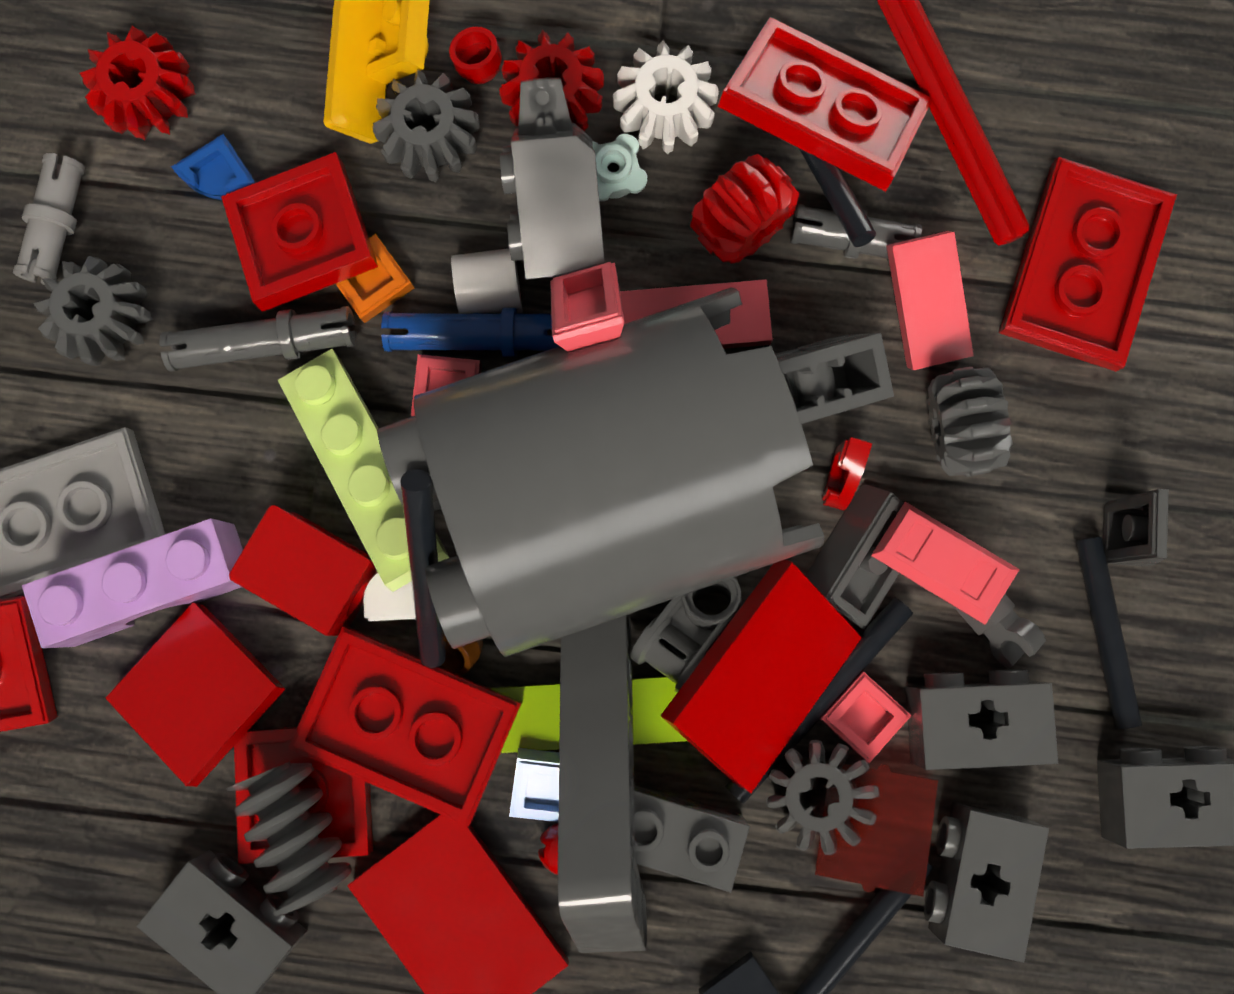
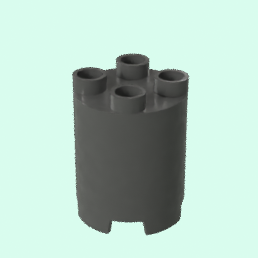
M728 288L626 323L623 326L620 338L570 352L559 346L415 395L413 400L415 416L378 428L377 434L383 459L400 502L403 505L400 483L402 475L414 469L426 471L431 476L434 511L442 509L455 546L456 556L425 567L427 584L436 614L444 634L453 649L491 636L501 654L507 657L822 546L824 533L819 523L806 527L802 525L786 529L781 527L773 486L813 466V462L792 395L773 348L769 346L726 355L715 332L716 329L730 323V309L742 305L737 289Z

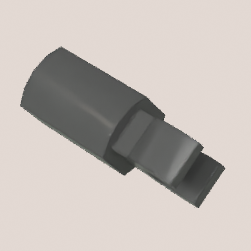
M1004 594L986 625L954 607L978 635L985 634L990 640V650L993 656L1007 669L1011 668L1024 653L1029 657L1034 655L1046 642L1043 632L1036 624L1028 619L1019 617L1013 611L1015 604L1006 594Z

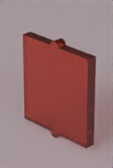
M845 763L842 769L847 771L852 764ZM881 764L878 769L870 768L865 775L854 781L857 788L868 785L879 787V797L858 800V806L871 810L877 815L875 824H863L854 818L849 820L862 838L861 842L856 846L848 844L836 828L837 851L832 855H825L821 848V842H819L815 875L862 884V888L866 892H872L875 887L923 897L938 780L892 772L889 765ZM837 787L827 788L824 816H828V806L830 804L839 802Z

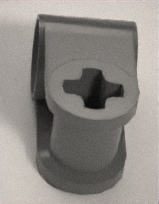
M733 577L673 598L663 612L658 614L645 628L634 645L630 658L640 665L647 662L676 684L675 692L678 693L741 608V589L737 579ZM708 592H719L730 600L728 608L717 615H706L700 612L695 607V604L703 594Z

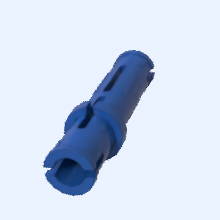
M502 308L501 314L393 313L392 311H385L382 316L381 328L408 330L406 335H381L383 348L386 352H393L394 350H501L503 357H517L518 351H547L559 347V345L554 343L553 337L547 334V331L552 329L551 314H518L517 308Z

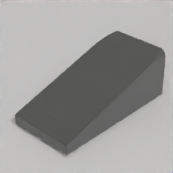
M1156 489L1107 501L1104 504L1103 545L1107 564L1151 566L1167 558L1168 489Z

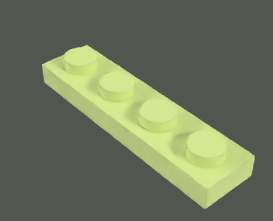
M330 349L278 379V382L384 585L394 592L411 582L403 505L394 489L383 459L377 434L378 426L341 359L333 349ZM436 534L439 562L448 559L449 556Z

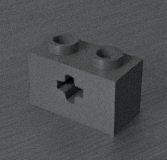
M881 333L840 335L775 354L792 395L801 424L894 397Z
M1028 669L988 671L989 682L965 683L963 672L924 674L925 685L905 686L907 712L912 715L908 719L910 762L924 770L1059 764L1052 683L1029 680ZM981 708L989 710L990 721L980 722L978 728L969 725L968 714H976L980 712Z
M1218 746L1184 747L1185 758H1162V750L1157 748H1121L1120 759L1097 760L1101 837L1126 849L1234 846V759L1227 758V748ZM1181 791L1182 797H1173L1170 799V793H1177Z
M634 782L636 864L731 893L750 828L743 815Z
M953 801L950 817L944 816L942 818L937 833L936 848L938 855L942 856L938 882L931 881L925 895L924 917L926 921L930 922L928 929L944 945L1024 963L1049 828L1025 817ZM986 870L991 872L989 882L980 881L976 887L971 885L973 874L984 875Z
M210 850L187 862L136 926L217 994H259L308 931L297 922L299 915L296 910L275 917L273 912L285 900L274 894L265 896L247 881L249 874L241 864H238L237 860L224 853H217L215 855ZM226 912L235 919L230 929L231 934L222 927L227 918Z

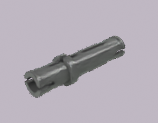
M349 306L341 307V309L299 315L294 310L289 309L278 311L276 318L178 332H162L159 345L161 347L171 346L172 351L160 353L166 369L172 372L182 368L282 354L288 360L302 358L304 351L340 346H356L357 332L350 331L349 327L356 326L353 312Z

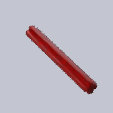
M877 0L921 92L932 99L929 109L994 242L1001 246L1021 238L1029 231V223L920 1Z

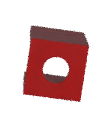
M272 505L267 509L231 569L229 578L234 583L325 636H338L342 627H350L364 603L365 589L369 581L378 572L369 554L302 515L296 512L289 513L278 506Z

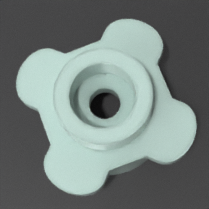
M620 134L615 141L605 144H598L592 141L596 157L599 201H607L609 198H620L630 192L636 194L645 188L647 173L639 167L636 155L639 151V142L634 136ZM610 163H617L619 170L617 172H610L607 167Z

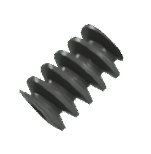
M288 762L226 788L227 791L248 790L250 793L234 811L236 816L258 815L259 821L244 834L246 842L268 841L269 847L253 862L256 868L277 866L279 872L263 886L265 893L287 892L288 898L273 912L275 917L297 910L336 890L337 886L352 871L351 865L348 862L328 863V860L342 847L341 839L338 837H318V834L332 822L331 813H309L308 811L324 795L322 789L319 787H299V783L314 770L312 763Z

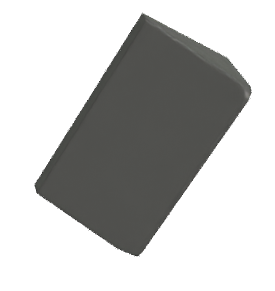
M862 485L805 575L844 619L863 630L869 624L899 575L898 572L871 555L904 504L891 492L869 485Z

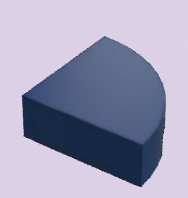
M224 134L171 166L174 172L190 188L212 199L222 200L221 196L256 183Z

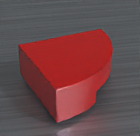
M850 437L836 447L822 496L823 505L842 511L846 510L860 483L873 443Z

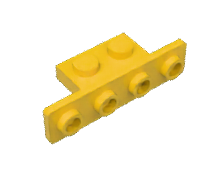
M334 0L323 119L324 125L327 128L369 144L378 142L373 133V123L382 119L376 108L377 98L385 99L386 84L393 82V78L399 80L416 73L417 69L420 71L424 70L425 58L429 47L427 26L430 0Z

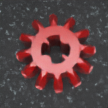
M131 26L125 41H121L117 35L107 32L109 47L104 52L88 49L89 58L96 67L80 72L83 84L90 90L85 96L87 104L98 116H103V121L108 127L120 134L129 130L136 138L146 141L152 125H154L161 133L170 135L168 119L172 115L188 118V109L180 100L196 95L194 84L187 77L190 73V66L180 52L173 50V46L167 38L159 35L157 32L148 38L142 30Z
M543 29L538 36L539 46L536 48H532L519 40L518 45L515 47L518 60H504L501 68L503 78L507 82L499 88L500 97L503 104L512 106L509 111L510 121L516 127L519 126L521 81L555 77L561 78L571 123H575L585 132L589 127L586 113H599L601 111L602 96L598 91L604 87L603 71L600 68L593 67L595 63L594 52L590 49V46L574 51V38L569 32L561 38L558 45L551 44L549 35Z
M759 154L753 155L744 162H735L727 173L719 175L713 186L704 191L703 199L693 208L690 227L699 236L697 238L698 241L710 254L714 253L722 262H729L730 264L740 262L746 256L754 255L759 247L769 243L771 237L783 229L784 222L794 214L800 193L791 184L792 179L780 166L776 167L768 158H763Z

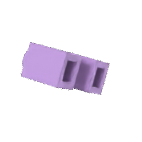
M210 518L22 585L41 648L76 647L134 626V619L177 605L192 604L193 602L199 603L241 588L240 585L234 583L229 578L231 569L243 551L235 524Z

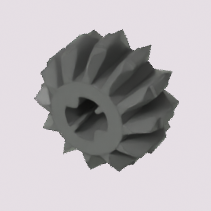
M417 69L414 76L415 85L408 88L404 83L393 78L391 88L396 99L377 98L376 108L382 119L373 123V133L378 141L384 143L381 153L387 163L395 164L401 162L400 168L404 176L410 179L424 167L429 180L436 183L440 175L439 166L446 164L453 172L460 173L462 164L457 153L475 154L477 144L471 134L478 131L480 121L478 114L469 110L472 101L467 90L461 88L452 91L451 79L444 73L432 85H429L425 73ZM427 122L434 129L427 132L420 124Z
M88 256L82 268L72 261H62L64 278L60 282L53 278L42 279L45 287L52 293L49 299L33 303L37 308V312L48 317L38 327V330L41 331L43 337L56 341V351L62 356L69 359L80 356L82 362L90 366H100L105 354L115 361L125 360L123 343L127 340L136 345L145 344L143 336L135 331L136 324L153 320L151 312L139 306L148 294L146 289L138 282H131V272L117 263L107 266V263L99 257Z
M966 367L954 369L950 373L939 375L936 379H932L928 388V423L932 434L931 442H934L936 459L941 463V468L948 476L964 475L969 477L990 473L993 469L1006 466L1010 458V449L1013 445L1010 434L1012 422L1008 414V401L1005 400L1003 395V384L997 379L989 367L979 369Z
M812 740L809 742L808 748L809 765L797 750L789 749L785 753V758L795 771L794 775L792 776L785 771L776 769L771 771L769 775L770 780L778 785L787 787L786 795L769 796L766 798V803L769 808L788 807L790 814L780 819L775 825L780 834L792 830L797 824L802 826L797 837L796 847L802 851L808 850L813 844L816 833L819 832L821 848L824 854L832 855L837 851L836 828L848 844L856 846L861 842L862 838L858 830L850 822V819L854 818L867 825L875 824L877 815L871 810L858 806L859 799L879 797L880 790L878 786L874 785L860 788L856 786L855 780L865 775L870 769L867 761H858L847 771L842 769L848 757V746L840 743L837 744L832 751L828 764H826L825 748L820 740ZM821 777L828 779L826 788L837 787L839 793V802L828 806V816L818 814L820 805L810 806L807 799L808 792L818 788V778Z

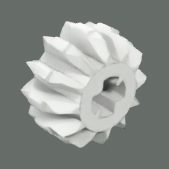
M663 40L658 45L657 56L654 58L638 48L637 52L634 53V67L621 66L617 74V83L621 89L613 94V107L616 111L623 112L620 118V127L624 134L640 130L638 142L642 149L647 148L651 145L654 138L662 139L663 151L669 154L674 149L675 137H679L684 143L692 147L698 139L697 128L708 129L713 123L715 113L710 106L717 103L719 90L717 85L708 82L711 76V67L708 61L691 65L693 51L689 45L683 48L678 56L669 55V47ZM665 93L661 102L655 100V95ZM670 94L676 97V101L666 103Z

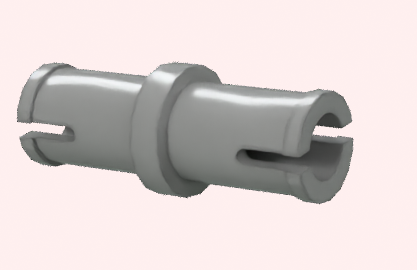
M55 153L43 155V166L33 204H26L24 207L22 220L27 223L18 261L13 269V274L30 282L36 283L37 276L41 277L42 285H45L42 280L43 278L57 280L56 274L66 236L74 234L77 219L72 216L81 177L85 172V166L82 163L67 156H63L62 165L58 164L59 156Z

